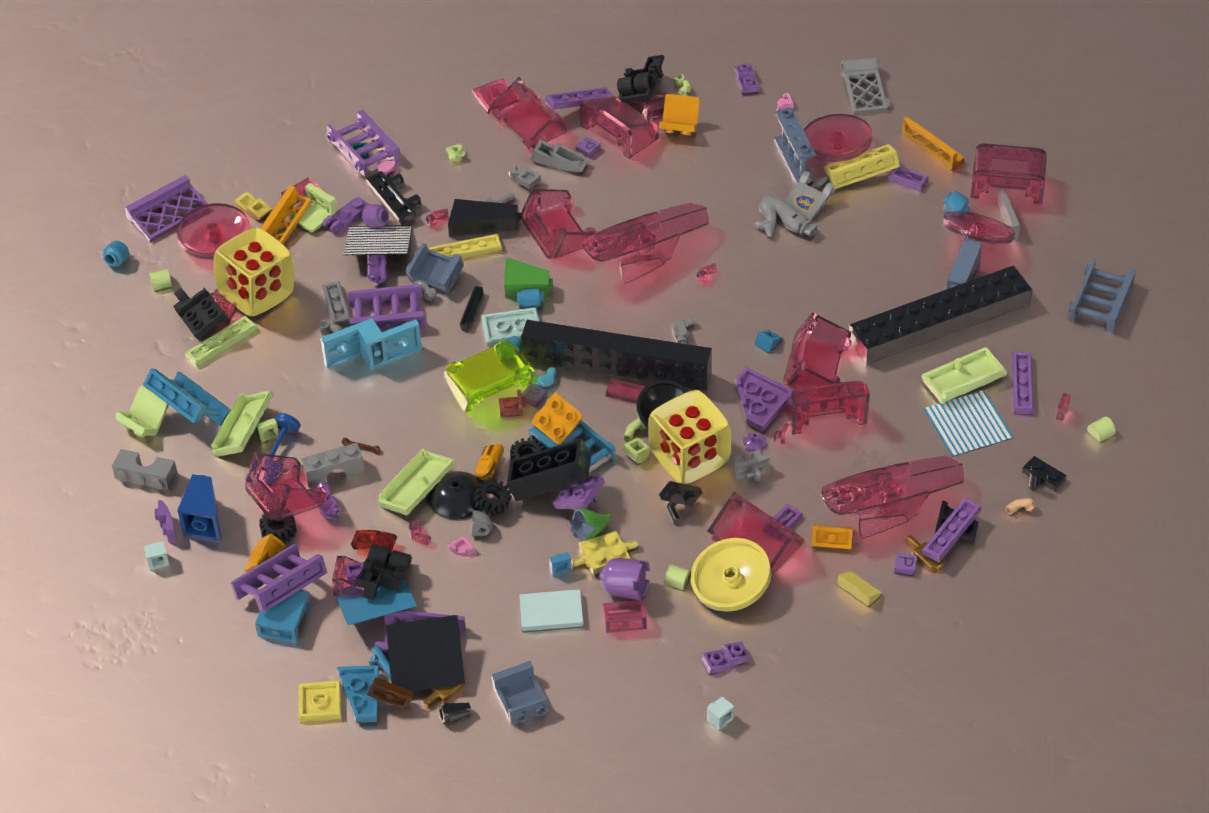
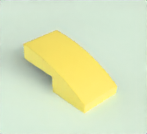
M247 191L234 200V205L239 210L257 220H260L272 211V208L261 198L255 199Z

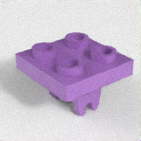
M589 476L588 481L567 486L558 494L553 504L556 509H573L575 511L580 508H587L592 501L594 503L598 502L596 494L604 485L605 480L602 476Z

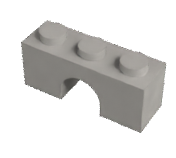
M358 443L301 458L303 474L308 487L318 485L321 482L326 483L327 475L335 469L344 470L346 477L365 472L363 456Z
M125 449L119 451L112 464L115 479L133 482L138 485H147L156 489L169 490L178 473L174 460L156 457L151 465L142 466L139 453Z

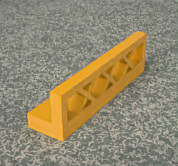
M908 117L903 119L902 135L952 171L964 163L965 157Z
M289 185L260 229L284 244L311 204V198L299 195L296 187ZM297 201L304 202L302 206L294 207ZM295 214L294 219L289 221L285 220L287 216ZM287 228L285 232L277 235L279 229Z

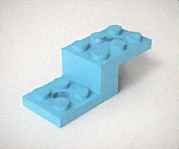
M371 318L321 337L324 363L327 368L362 355L370 369H374L422 350L420 327L417 320L407 322L381 333L375 321Z

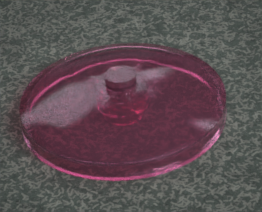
M831 114L813 120L804 128V132L816 154L814 158L823 161L836 162L855 158L863 154L872 143V129L870 125L862 118L854 115Z
M212 203L199 206L188 212L178 224L177 236L181 248L186 253L196 258L211 260L214 259L216 250L222 244L249 230L250 226L247 216L237 207L223 203Z
M959 211L947 212L942 220L943 226L949 231L980 243L1009 244L1013 242L1015 231L1010 226L979 214Z

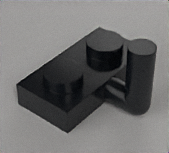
M1035 456L1022 468V473L1030 477V489H1035L1041 483L1055 492L1066 480V474Z
M669 481L659 493L661 500L669 501L666 509L673 524L680 522L675 509L676 505L693 506L702 495V490L700 487Z

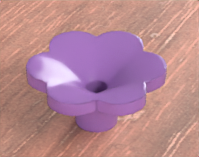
M749 433L747 437L743 438V444L747 451H761L762 448L767 446V441L764 440L763 434Z

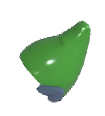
M587 508L577 509L573 514V519L570 521V531L574 532L581 541L594 538L610 522L612 515L610 513H596Z

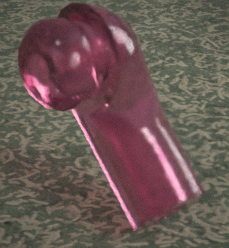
M448 209L436 210L427 215V225L429 227L435 226L437 219L449 217Z
M712 263L699 269L696 274L699 283L707 282V275L718 271L716 264Z

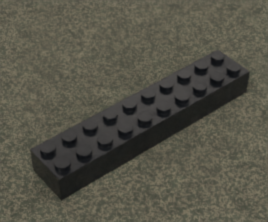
M1013 265L849 324L848 340L867 365L1031 305L1033 289Z
M528 319L521 335L523 361L652 382L671 380L684 387L707 390L712 374V348Z

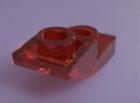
M356 530L350 545L353 550L367 549L372 544L389 548L392 551L397 536L396 534L378 530Z

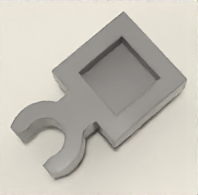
M515 164V171L509 169V176L516 178L517 183L529 190L541 180V175L528 167L523 170L519 164Z

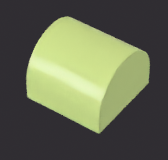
M168 269L149 273L154 291L172 287Z
M1103 417L1089 424L1087 431L1100 443L1115 435V426L1110 418Z
M275 418L259 422L256 426L261 442L272 440L279 436Z
M638 437L623 444V451L636 463H642L650 454L651 448Z
M671 564L665 575V585L684 590L691 577V570Z

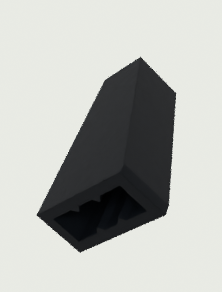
M455 199L448 221L449 237L516 230L517 224L521 223L522 214L519 212L518 205Z

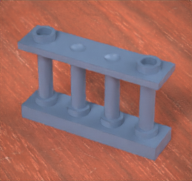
M791 107L775 111V115L782 127V135L774 137V143L796 185L804 171L810 172L807 166V158L815 157L816 154ZM812 174L810 175L812 177V180L809 184H807L808 186L814 183V178Z
M1093 258L1091 264H1087L1084 275L1086 276L1075 301L1069 305L1070 321H1074L1077 313L1103 320L1104 323H1107L1106 331L1113 333L1134 284L1136 270L1129 268L1127 274L1122 276L1095 269L1097 259ZM1093 276L1118 282L1122 286L1121 288H1114L1092 282L1091 279ZM1087 288L1114 295L1116 300L1110 301L1085 293ZM1082 301L1110 308L1111 312L1106 314L1081 307L1080 305Z

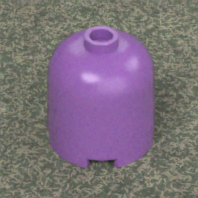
M612 558L600 570L599 579L602 580L603 588L608 594L641 601V597L644 598L648 590L649 580L646 579V571H650V566L645 560Z

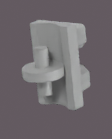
M756 450L751 453V459L745 460L744 456L741 455L735 457V478L740 480L753 477L755 482L761 481V475L770 470L769 455H763L760 450Z

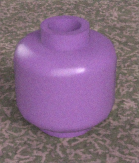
M369 204L362 212V219L368 227L381 228L388 222L389 212L383 205Z

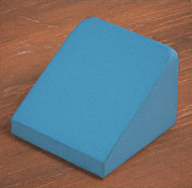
M765 330L758 333L755 345L766 352H770L782 342L783 338L771 330Z

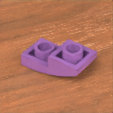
M743 63L734 66L742 94L758 92L759 85L755 79V71L752 65Z
M158 500V508L155 509V520H159L163 535H167L168 542H176V533L171 513L162 500Z
M742 641L723 644L721 650L705 652L701 657L709 674L735 667L750 658Z

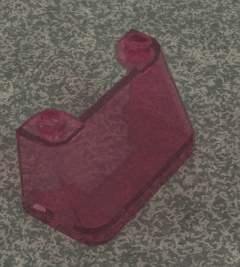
M520 77L490 105L494 111L492 114L498 120L502 119L523 139L522 143L528 149L531 147L535 149L540 139L549 142L570 129V126L560 114L539 98Z
M607 96L589 99L580 104V126L587 130L598 125L616 138L617 145L623 146L625 150L623 156L628 159L659 139L658 125L621 101L618 97Z
M531 189L521 212V220L548 259H557L595 244L599 236L597 231L592 227H588L583 232L571 215L570 211L574 205V200L568 190Z
M812 312L794 335L782 383L788 387L830 394L838 392L842 382L836 373L841 353L844 350L847 351L852 343L850 340L852 332Z
M849 381L795 389L786 405V415L792 435L801 434L802 426L804 424L809 425L808 417L845 413L846 419L852 417L857 420L858 425L868 424L870 398L868 386L863 381Z
M254 453L245 481V490L270 520L280 521L321 507L326 501L327 494L322 487H316L314 490L304 487L299 481L303 474V467L297 458Z
M736 492L732 493L707 530V532L713 535L711 539L715 542L729 538H743L758 544L768 556L772 576L806 540Z

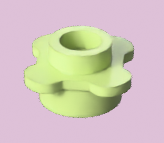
M460 144L446 148V153L449 154V159L452 161H459L465 156V151L462 150V145Z

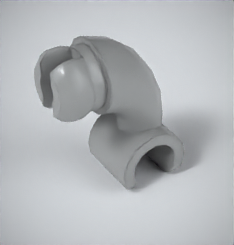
M417 280L413 284H421L424 291L423 297L426 301L433 299L437 294V291L434 288H430L423 280Z
M327 320L320 322V333L322 335H327L330 331L337 332L343 329L337 324H329Z

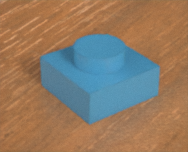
M568 552L549 558L552 576L572 570L571 557Z

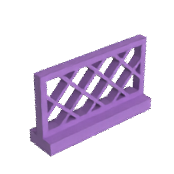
M184 175L126 206V216L130 222H134L149 242L210 210V206L190 184V179L187 175ZM188 191L193 194L192 198L183 197L182 195ZM178 200L177 206L168 205V202ZM181 201L191 202L189 207H182L180 203ZM193 203H199L203 206L199 209L192 208ZM156 208H163L162 214L152 213V211ZM166 209L176 210L174 216L166 215ZM178 211L188 212L184 217L177 216ZM141 216L148 217L147 222L139 221L138 218ZM151 217L160 218L159 224L150 223ZM163 219L173 220L170 225L162 224ZM148 227L158 228L157 232L151 235L147 231Z

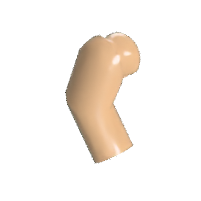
M1030 497L1021 498L1008 504L1005 507V511L1011 515L1020 508L1025 507L1026 511L1029 512L1035 509L1036 505Z

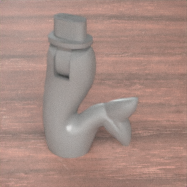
M770 194L762 199L759 210L766 217V220L754 222V225L760 230H765L769 237H772L775 229L776 214L779 215L786 228L795 233L800 232V235L812 236L818 229V226L813 224L811 219H808L807 216L800 213L788 202Z

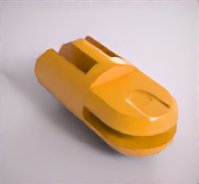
M492 444L485 446L475 469V474L481 481L487 480L494 475L504 452L503 445Z

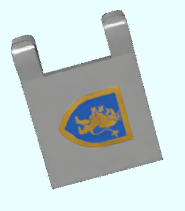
M804 171L800 180L784 201L812 220L827 199L835 193L834 184L827 183L822 193L808 186L807 184L812 180L811 173Z

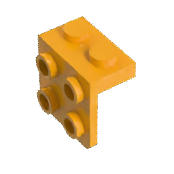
M667 94L665 96L663 121H660L659 128L664 129L665 133H674V130L681 131L682 135H691V132H696L700 99L693 96Z
M555 392L548 398L544 407L536 413L531 423L556 444L561 445L581 422L583 414Z

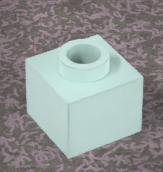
M163 541L144 546L149 570L169 566Z
M723 697L711 702L707 708V721L718 730H721L734 718V706Z

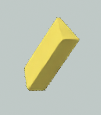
M852 571L838 576L837 585L867 606L872 604L882 594V592Z

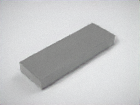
M1000 188L997 191L996 202L1011 238L1015 239L1019 237L1020 224L1006 190Z
M340 282L323 284L322 291L332 324L339 326L349 325L350 314Z

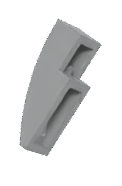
M541 139L530 158L542 165L570 172H582L589 158L559 143L555 147Z

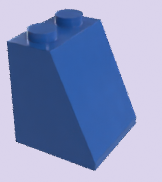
M192 474L177 510L182 533L185 536L221 541L222 535L212 478L205 475Z

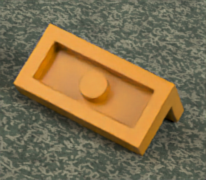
M813 523L811 546L851 549L853 527Z
M272 533L259 539L244 571L248 572L284 550L286 544Z

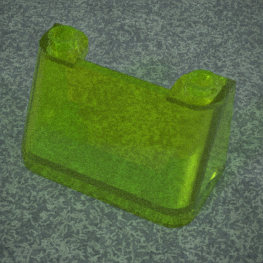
M502 340L496 346L457 363L455 361L449 363L443 376L463 412L467 413L473 410L472 405L477 402L479 404L482 403L484 398L514 385L518 387L520 383L522 387L532 383L535 371L511 341Z

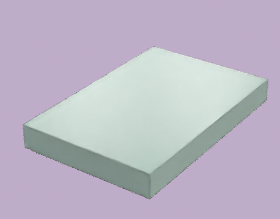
M536 307L481 315L487 346L497 345L499 341L512 336L521 339L526 320L539 321Z
M580 589L519 594L522 631L583 626Z

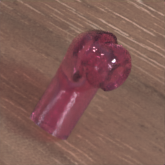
M411 521L409 524L411 538L428 545L431 541V536L422 533L421 521Z

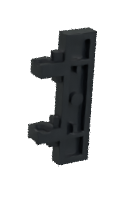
M379 171L366 178L367 184L401 225L417 217L414 210L422 205L421 198L415 194L406 199L399 193L397 189L405 185L404 178L400 173L393 177H386L382 171Z

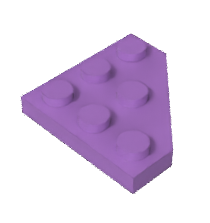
M748 367L736 378V386L746 424L762 432L794 397V390Z

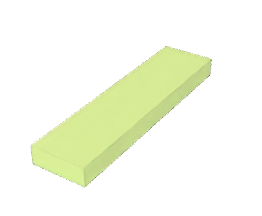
M243 316L185 352L186 358L198 367L256 331L257 327L249 318Z

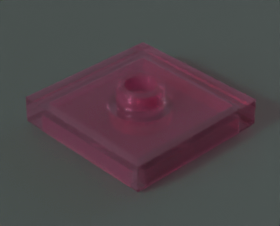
M503 78L472 89L473 95L488 114L519 102V98Z

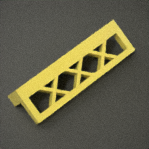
M888 144L823 167L824 171L829 175L830 183L834 184V188L837 189L900 166L896 150Z

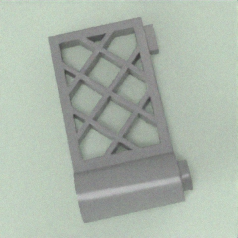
M876 57L841 61V72L845 79L853 115L887 112L888 108H890L889 98H885L878 72L881 69L880 60H877ZM875 76L873 82L866 79L867 77ZM855 78L859 81L854 84L849 79ZM862 82L869 86L866 90L860 87ZM874 88L879 92L875 95L869 91ZM857 90L862 94L858 97L853 92ZM867 95L868 97L872 98V100L870 102H867L863 99V97ZM875 101H878L882 104V106L876 107L875 105H873V103ZM858 103L865 105L864 108L856 109Z

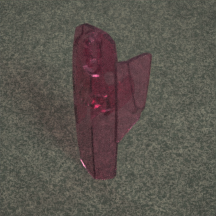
M687 203L645 214L603 229L583 239L582 248L596 261L604 262L618 258L622 282L627 284L665 265L672 258L681 235L709 224L708 210L705 206Z
M949 456L894 464L851 475L822 487L821 498L829 510L838 515L858 513L859 533L861 538L865 539L909 522L918 515L929 494L962 484L964 481L963 463Z

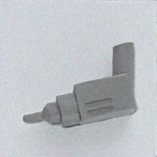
M694 317L671 322V331L676 343L688 344L686 327L695 324Z

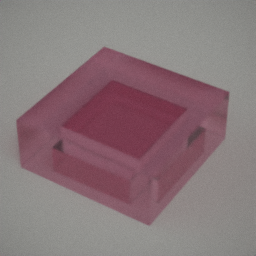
M1063 394L1057 407V420H1064L1069 409L1071 395Z

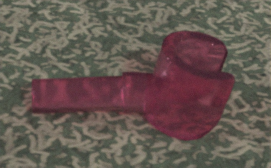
M788 423L784 424L781 431H776L773 434L774 442L777 438H781V444L785 443V432L789 427Z

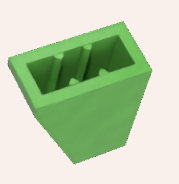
M510 258L505 259V297H517V292H521V290L539 288V292H543V297H549V291L553 289V278H549L548 270Z

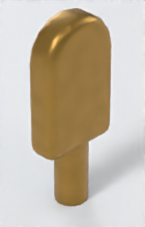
M911 535L906 538L905 541L914 548L912 555H917V560L927 569L932 571L942 569L945 562L944 558L939 563L922 554V549L928 542L920 544Z
M464 684L432 688V694L423 701V705L428 708L438 699L442 701L448 700Z

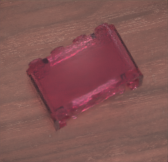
M986 143L977 145L974 154L970 198L979 199L982 192L989 193L990 187L1025 190V197L1030 195L1033 198V204H1042L1046 176V151L1032 147Z

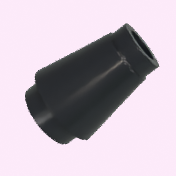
M469 702L444 703L443 706H439V716L442 723L447 722L449 724L467 715H471Z

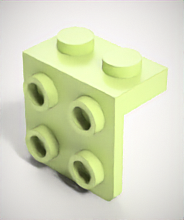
M309 183L305 186L306 196L311 198L312 202L297 224L309 232H314L323 225L322 222L328 215H333L337 212L336 200L332 195L325 193L320 187ZM295 214L289 215L288 218L294 219Z
M140 386L130 411L117 412L114 419L121 422V426L134 430V434L139 437L156 436L169 404L145 386Z

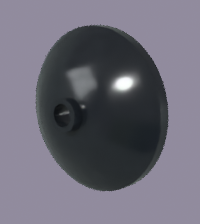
M658 380L648 384L642 389L637 398L636 411L640 421L648 428L650 414L656 408L689 391L683 385L671 380Z
M454 471L446 473L440 482L427 494L429 506L436 514L447 519L470 517L473 514V510L479 511L480 507L476 508V502L473 499L482 481L477 476L468 472Z

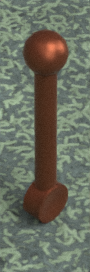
M343 438L341 441L345 446L357 443L350 441L348 438ZM358 443L359 447L373 450L375 453L380 451V447L377 445L370 446Z

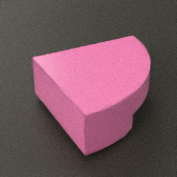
M789 92L783 94L777 101V111L791 107L794 108V102Z
M378 161V172L382 171L385 176L396 168V161Z
M465 535L448 544V549L455 554L470 555L475 553V547Z

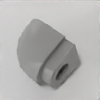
M473 510L471 536L488 535L492 530L490 517L482 511Z

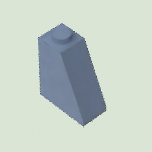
M968 238L964 239L947 279V289L974 280L980 268L982 243Z

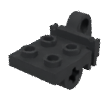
M664 55L648 57L643 69H625V78H619L617 81L619 92L617 100L620 105L651 100L658 79L664 75L662 72Z
M205 287L192 298L182 288L174 292L179 302L173 307L197 340L228 317Z
M372 544L368 557L365 559L363 568L356 580V583L366 586L364 598L374 600L379 586L399 592L400 585L411 565V555L396 550L390 551L389 548Z

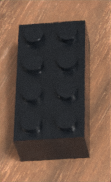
M581 438L510 460L506 485L517 502L537 495L547 494L557 489H564L574 484H581L588 481L591 454Z

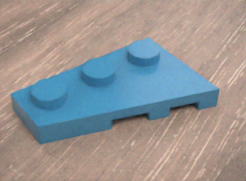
M378 665L337 667L356 723L377 722L378 699L368 696L367 692L374 678H379Z

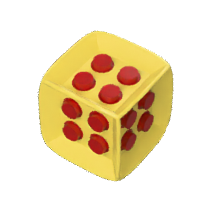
M260 228L249 229L225 242L216 250L214 255L216 287L226 300L249 316L259 315L281 303L292 293L294 288L293 257L282 243Z
M693 390L662 404L650 414L648 434L652 452L659 463L678 483H692L716 471L729 461L732 442L730 426L721 411L701 391Z

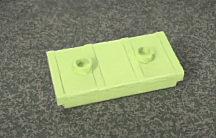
M985 347L922 374L921 379L939 402L943 404L948 400L1007 376V371Z
M270 390L246 396L239 394L211 444L213 448L212 453L216 457L243 452L265 409L274 396Z
M421 449L378 495L379 500L377 502L379 506L408 516L431 489L440 482L445 474L455 466L454 459Z

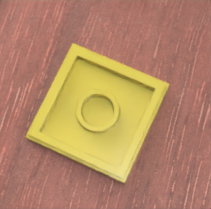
M340 680L298 684L299 722L342 719Z

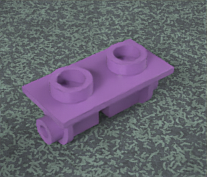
M367 255L369 265L367 277L371 282H375V288H377L387 277L385 267L387 260L385 255Z
M321 482L316 490L309 489L313 501L320 509L321 515L326 519L339 521L337 514L341 512V506L335 496H331L333 493L328 484Z

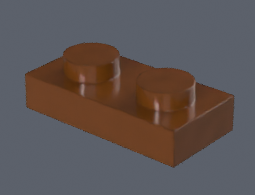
M376 677L367 692L368 696L405 710L414 694L413 691Z

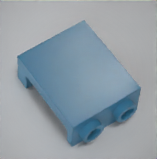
M299 590L265 612L260 611L255 622L257 636L297 643L299 624L305 608L311 605L309 592Z

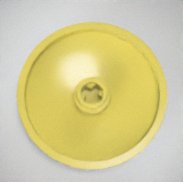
M743 538L724 539L710 545L697 557L691 570V585L697 598L705 606L724 612L740 610L753 604L764 594L771 580V564L765 551L755 542Z

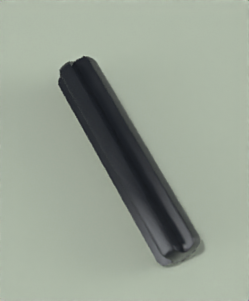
M474 287L459 323L461 329L468 330L484 293L483 287Z

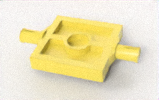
M617 531L579 542L582 557L571 559L574 568L585 564L590 568L592 574L595 575L600 573V570L612 558L630 559L627 551L638 548V543L636 539L624 543Z

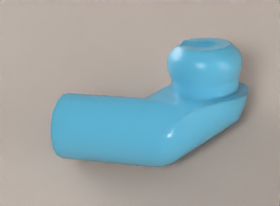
M549 367L546 375L539 376L534 380V385L540 388L552 386L555 381L556 369Z

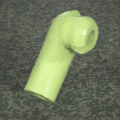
M639 418L627 426L624 435L625 441L633 440L638 429L641 431L646 429Z

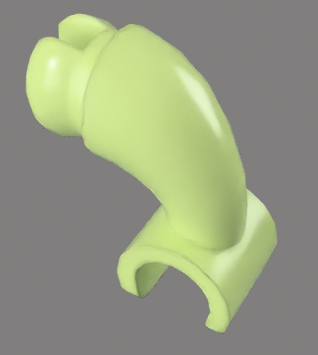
M679 74V79L674 78V84L676 87H682L679 90L680 95L687 96L691 92V85L685 80L683 74Z

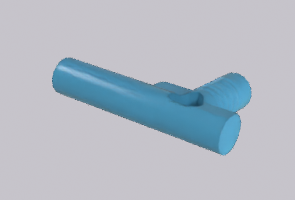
M377 645L371 649L374 655L369 658L368 663L370 665L377 663L381 669H384L391 680L390 663Z

